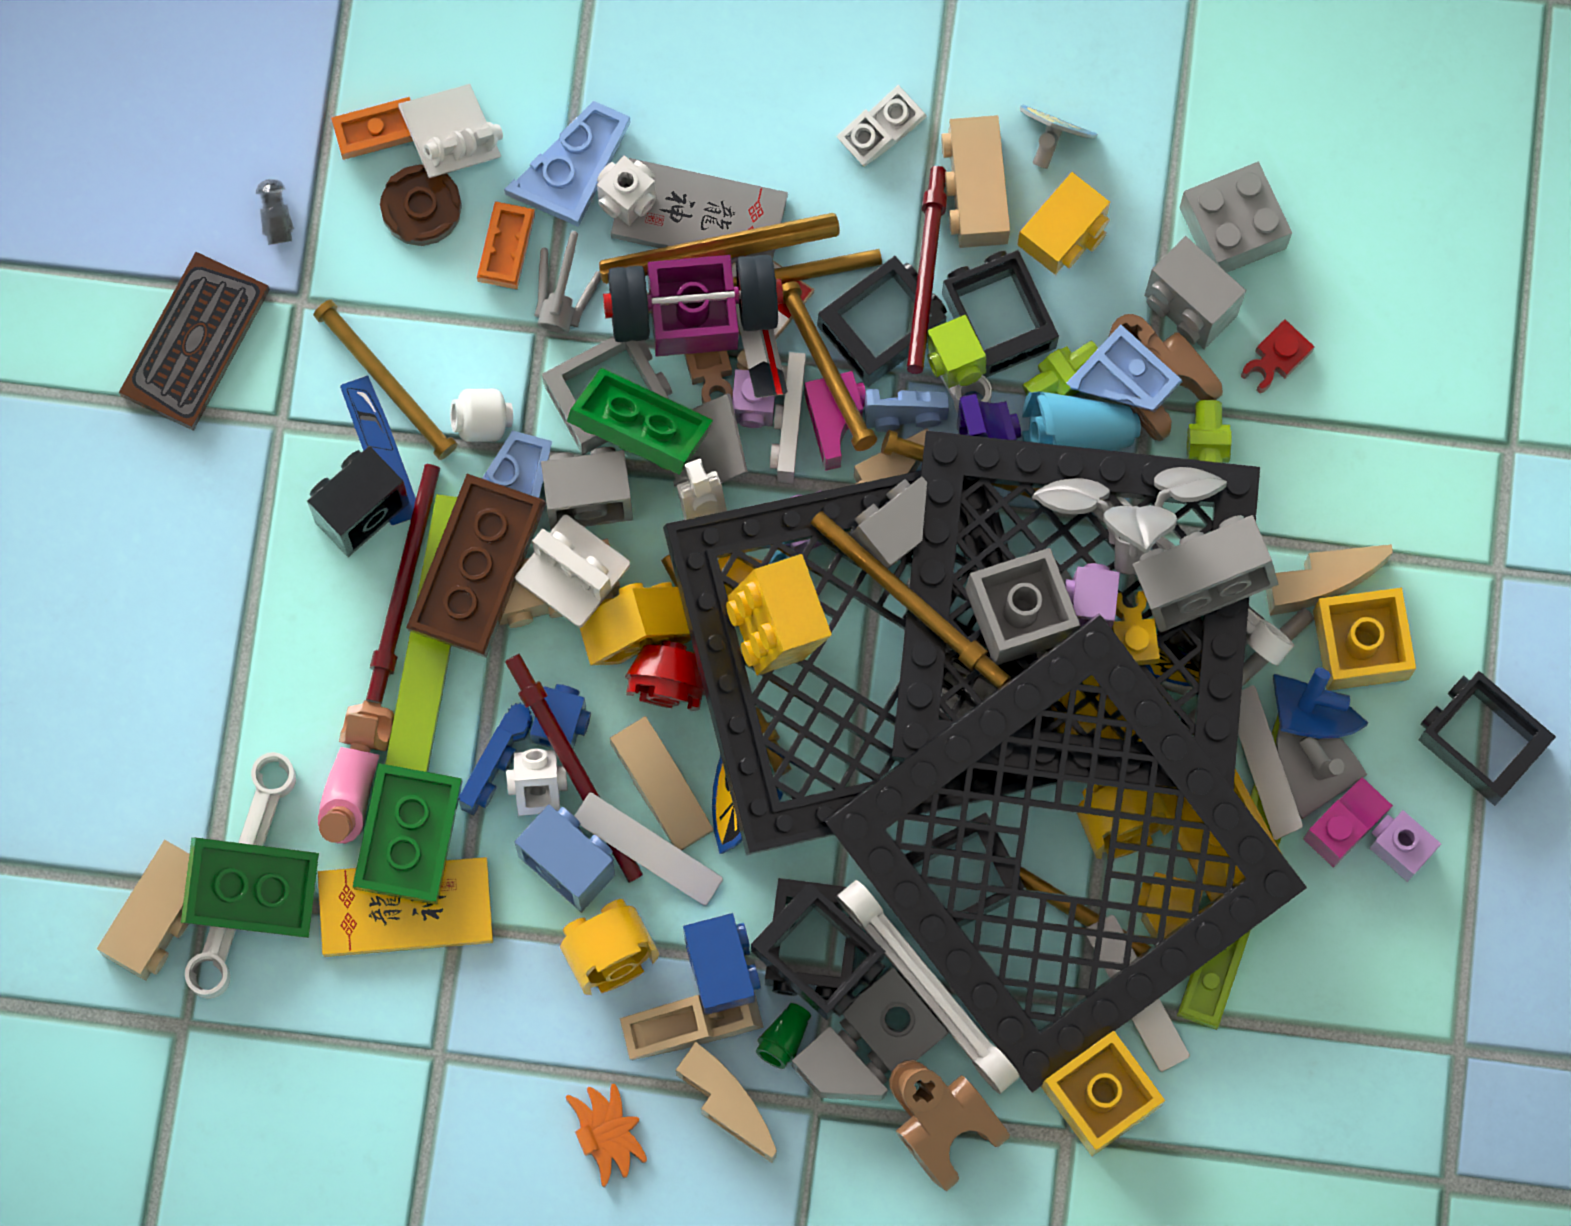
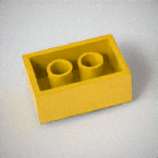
M802 554L754 569L728 595L729 602L726 603L729 619L733 626H739L744 642H741L744 660L749 667H754L757 676L805 660L832 636Z

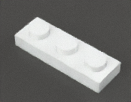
M789 352L788 365H782L788 392L785 394L784 405L776 404L774 429H781L780 444H772L770 468L777 469V482L794 483L805 373V353Z

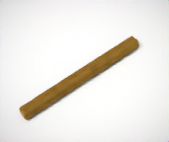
M828 213L604 259L599 262V270L603 283L608 284V272L611 268L642 266L645 276H647L648 262L730 255L731 258L836 237L840 233V226L836 214Z

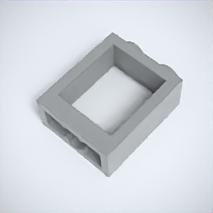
M614 337L542 373L544 387L582 455L609 441L596 435L588 434L581 430V428L566 422L570 409L576 400L565 381L627 350L650 391L668 399V396L672 394L671 387L662 372L655 374L648 361L652 360L653 357L644 340L615 342Z

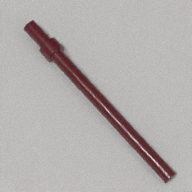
M933 166L930 169L928 190L923 194L922 212L925 214L907 362V371L911 374H920L924 369L940 222L947 206V195L944 192L946 169L942 166Z
M424 465L379 648L373 651L369 667L373 672L366 696L367 701L382 704L389 674H394L398 656L394 653L440 473V467L436 465Z
M520 653L507 659L505 663L521 690L518 692L520 699L526 708L530 706L582 801L585 800L589 793L600 797L545 700V697L548 695L541 682H535ZM607 843L613 851L612 854L628 883L643 875L636 861Z

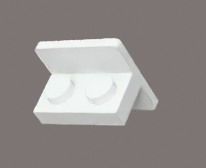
M564 515L550 533L542 528L532 541L534 553L516 574L515 578L517 583L575 626L581 628L629 569L630 561L570 516Z

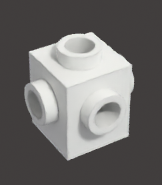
M623 156L616 164L610 162L604 167L597 178V182H599L597 184L600 207L615 219L618 217L630 226L638 216H644L656 201L654 174L642 162L637 160L633 163L626 156ZM627 183L630 187L624 188L623 186Z
M530 749L525 752L514 753V769L506 770L508 795H516L518 816L540 814L548 804L559 811L560 791H568L566 770L563 766L557 765L556 752L554 750Z

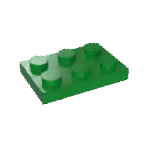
M600 368L570 409L566 422L581 428V430L588 434H593L609 441L624 451L641 456L655 463L660 468L680 475L685 468V464L690 461L709 433L713 420L606 369Z
M378 763L353 882L355 890L438 904L463 783L462 778Z
M197 837L191 838L181 923L309 938L319 853Z

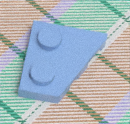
M1120 324L1069 379L1067 385L1073 390L1155 412L1183 381Z
M867 389L865 392V424L867 428L875 427V430L878 432L894 431L899 429L902 424L916 423L917 427L922 428L939 425L941 420H947L949 404L947 392L901 390L898 392V397L880 399L879 389Z

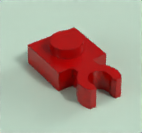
M1284 319L1257 346L1255 352L1262 359L1249 361L1245 365L1241 377L1245 379L1252 372H1260L1264 380L1258 385L1256 391L1263 393L1270 387L1276 371L1286 379L1313 352L1315 346Z

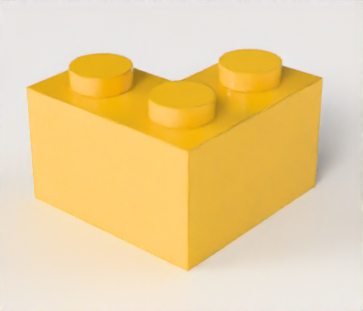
M1071 172L1021 229L1017 245L1055 275L1064 265L1067 268H1071L1086 249L1091 252L1094 251L1106 236L1107 232L1104 229L1110 221L1107 217L1110 201Z
M664 582L646 588L643 587L642 583H633L618 590L619 595L615 598L604 599L584 626L580 628L590 666L621 664L638 655L644 645L662 646L663 641L680 644L691 641L678 587H673L671 582Z

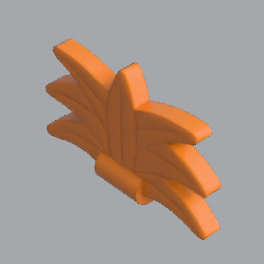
M611 1084L610 1102L594 1088H587L592 1110L578 1098L571 1095L566 1096V1101L573 1108L580 1122L581 1128L576 1130L575 1134L584 1155L591 1154L596 1160L600 1171L602 1187H606L608 1184L612 1159L616 1162L623 1178L628 1176L630 1153L635 1155L642 1163L647 1162V1157L641 1145L629 1132L639 1123V1117H623L621 1097L616 1084Z

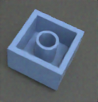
M548 804L514 841L518 857L582 913L615 876L614 859L610 855L613 851L596 835H593L590 839L587 838L579 828L581 825L579 820L567 809L561 807L557 811Z

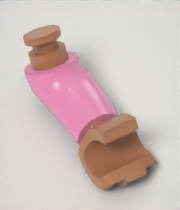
M364 700L362 704L349 706L347 709L339 742L350 744L351 746L350 749L340 747L329 773L319 807V831L322 837L329 842H351L362 832L371 786L380 756L370 752L371 749L387 750L394 720L393 711L381 707V703Z

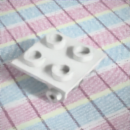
M471 84L398 104L429 178L501 157L497 142L503 138L502 129L499 124L493 125L491 122H486Z

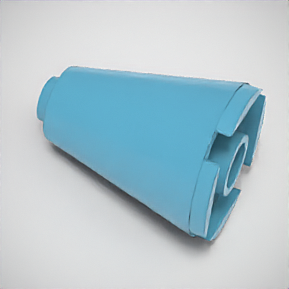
M1038 391L1030 392L1027 395L1022 410V418L1030 417L1029 430L1022 431V440L1025 442L1118 451L1131 447L1135 438L1140 436L1141 431L1139 416L1137 413H1133L1128 405Z

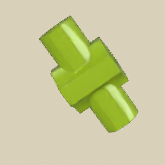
M1089 341L1074 352H1071L1067 346L1057 349L1038 364L1040 373L1022 384L1026 395L1030 392L1038 391L1066 396L1076 395L1080 391L1071 389L1067 382L1094 354L1098 347L1093 341Z
M1216 400L1196 402L1195 424H1189L1187 429V458L1191 460L1229 463L1232 435L1230 425H1222V403Z

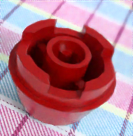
M663 641L662 646L644 645L625 675V678L628 679L626 695L634 696V694L641 692L639 698L641 702L671 709L673 705L678 706L680 702H688L687 709L690 711L700 710L702 697L705 695L695 653L686 651V645L670 641Z

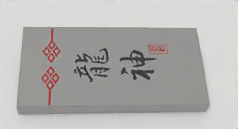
M629 158L633 163L637 161L636 159ZM638 160L645 164L655 176L653 180H655L656 201L644 216H638L630 226L620 218H614L611 238L663 248L782 223L788 192ZM626 183L623 187L627 188L630 186ZM775 249L739 257L771 255L773 259ZM739 257L731 258V264L736 263Z

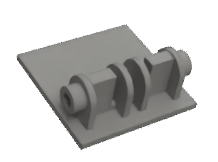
M727 393L691 409L712 419L713 422L709 433L688 463L701 459L705 473L708 474L716 471L721 484L748 473L731 395ZM684 468L680 475L673 472L675 487L688 481L686 468Z

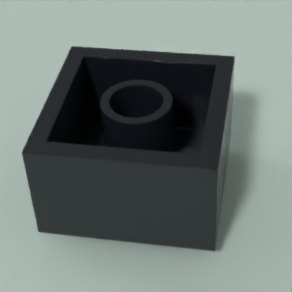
M370 445L363 452L357 450L350 454L341 465L342 470L331 480L324 478L318 482L310 491L309 495L311 497L307 500L315 523L348 558L410 503L404 481Z

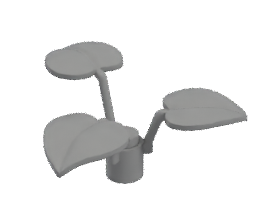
M1171 468L1160 472L1154 478V486L1162 490L1159 492L1154 506H1143L1140 508L1138 506H1116L1109 508L1108 503L1103 501L1110 495L1107 487L1088 479L1069 478L1052 482L1040 488L1032 496V501L1038 500L1042 505L1051 510L1072 515L1084 514L1096 508L1103 513L1104 522L1107 525L1109 543L1115 544V570L1122 574L1136 575L1133 563L1140 561L1139 558L1144 553L1146 554L1160 538L1170 533L1177 525L1176 515L1162 508L1165 500L1170 497L1180 502L1203 500L1223 490L1227 486V481L1214 474L1195 468Z

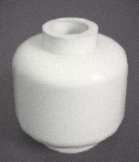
M495 388L465 389L460 393L458 399H453L451 403L450 420L452 431L458 432L465 442L499 441L504 435L505 428L512 427V404L505 403L502 393Z

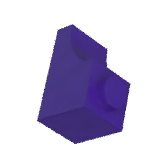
M976 394L960 397L957 417V430L959 434L1017 440V438L1022 436L1018 416L1016 413L1010 414L1007 401L999 403L983 402L977 398Z

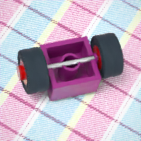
M730 255L648 262L649 294H647L645 273L642 266L611 268L608 272L609 293L603 294L605 319L612 318L615 342H629L632 340L643 341L649 339V312H651L656 357L738 350L739 330L736 304H739L741 325L744 331L775 329L778 325V304L783 303L781 278H775L771 255L737 258L736 287L733 284Z

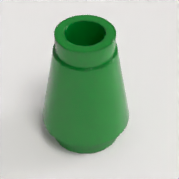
M789 1003L788 1007L757 1039L759 1043L756 1049L757 1055L768 1064L779 1069H785L788 1062L792 1063V1060L797 1055L808 1026V1021L811 1018L810 1012L796 1003Z

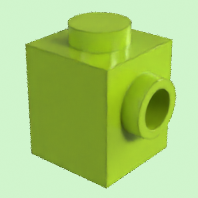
M966 315L928 330L930 354L927 355L929 365L936 378L943 377L948 389L956 385L968 386L973 384L986 373V354Z

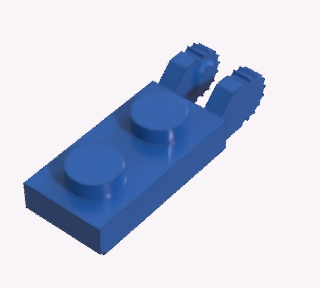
M521 702L519 704L515 703L513 706L511 705L508 713H505L459 796L461 810L473 816L479 806L486 808L491 801L497 787L492 782L499 769L506 772L512 763L514 753L517 751L512 747L513 743L525 740L529 733L528 729H531V711L529 707L526 708Z

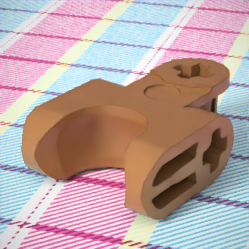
M1134 314L1123 315L1112 324L1109 336L1121 324L1182 379L1183 382L1179 386L1188 388L1199 400H1217L1222 396L1223 390L1220 380L1180 333L1176 332L1162 342L1147 321ZM1128 405L1133 413L1138 414L1141 426L1154 440L1162 441L1170 435L1172 421L1162 405L1155 412Z
M914 1060L904 1061L898 1064L892 1071L889 1079L891 1092L911 1117L896 1130V1133L931 1180L943 1190L948 1191L959 1180L958 1173L953 1168L949 1156L950 1146L958 1135L966 1131H976L978 1135L988 1140L995 1147L1001 1146L1009 1139L1010 1134L979 1092L964 1076H959L947 1087L941 1077L934 1071L929 1070L922 1063ZM916 1082L919 1086L918 1090H916V1087L914 1086Z

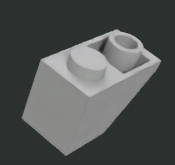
M921 476L911 485L906 479L886 494L891 500L886 505L878 509L873 504L854 519L859 526L850 536L887 569L912 551L922 541L927 491L925 479Z
M831 1026L828 1027L792 1060L791 1066L820 1098L881 1101L887 1096L888 1089L884 1084L888 1079L872 1062L865 1065L855 1054L859 1047L844 1030L837 1034Z

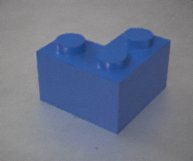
M733 913L684 925V941L705 1015L754 1003V990L761 989L755 964H746L745 956L750 955V944L744 922L736 924Z

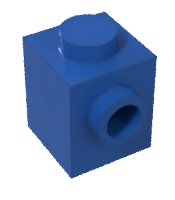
M556 684L555 689L544 686L548 695L545 697V700L574 749L577 736H585L591 718V712L585 710V697L579 696L580 691L570 686ZM535 717L530 732L532 743L553 748Z

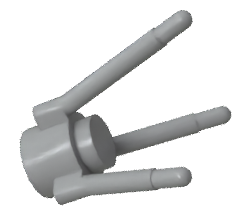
M576 231L570 233L556 292L550 293L548 299V249L542 248L540 251L538 303L534 316L539 318L537 323L539 327L560 334L569 333L570 326L578 327L581 314L601 280L600 271H596L575 308L572 307L573 299L564 295L578 238Z

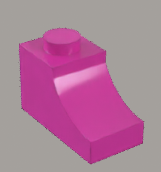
M853 371L841 373L840 375L863 417L865 386L863 382L856 383ZM824 378L805 382L804 396L824 469L827 471L841 467L842 459L840 445L844 434L849 428Z
M1361 777L1308 830L1303 840L1334 868L1393 805Z

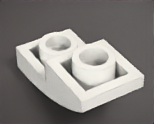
M897 85L869 112L865 109L836 137L865 167L905 137L927 115Z

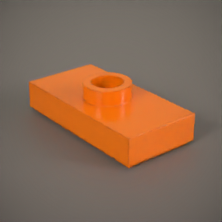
M495 201L477 274L478 282L518 290L535 218V209Z

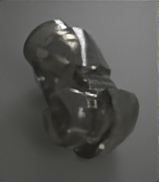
M277 179L262 181L256 188V194L260 195L263 204L262 209H260L262 234L267 236L268 245L292 241L291 232L294 229L287 204L284 205L282 191L286 188Z

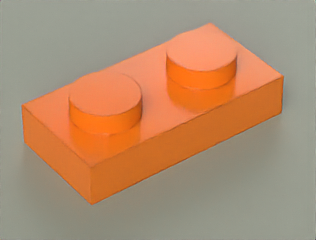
M410 97L331 117L342 159L345 160L412 142L413 139L398 107L399 103L410 101Z

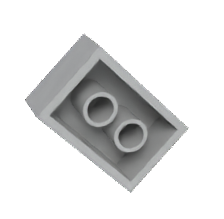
M1241 515L1231 517L1223 521L1217 530L1207 534L1203 532L1192 533L1182 538L1179 542L1180 545L1165 551L1163 548L1150 550L1139 558L1140 561L1133 563L1139 583L1160 633L1279 585L1272 559L1253 515L1246 518Z

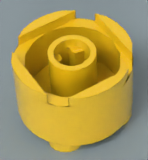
M1094 784L1091 807L1114 810L1117 787ZM1086 788L1082 791L1084 800L1078 806H1084ZM1124 788L1121 811L1144 814L1147 791ZM1154 793L1151 815L1171 818L1161 794ZM1077 813L1095 857L1102 859L1103 852L1108 854L1113 817ZM1120 818L1117 841L1140 844L1143 821ZM1150 822L1147 845L1153 844L1151 835L1161 829L1163 836L1171 831L1173 825ZM1115 848L1114 859L1137 851Z
M617 899L608 903L601 909V914L589 920L579 918L563 928L566 937L561 942L560 949L583 993L586 995H592V987L598 986L600 992L604 993L630 982L644 972L641 966L643 962L650 958L653 964L659 957V951L636 908L627 906L623 899Z

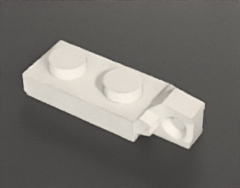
M701 459L685 464L688 481L677 485L684 520L727 511L722 484L717 472L714 471L706 474Z

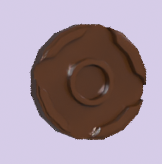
M419 164L406 167L391 176L381 195L380 208L385 226L394 237L406 244L425 246L438 243L452 233L460 220L462 203L457 185L447 173L429 178L424 165Z

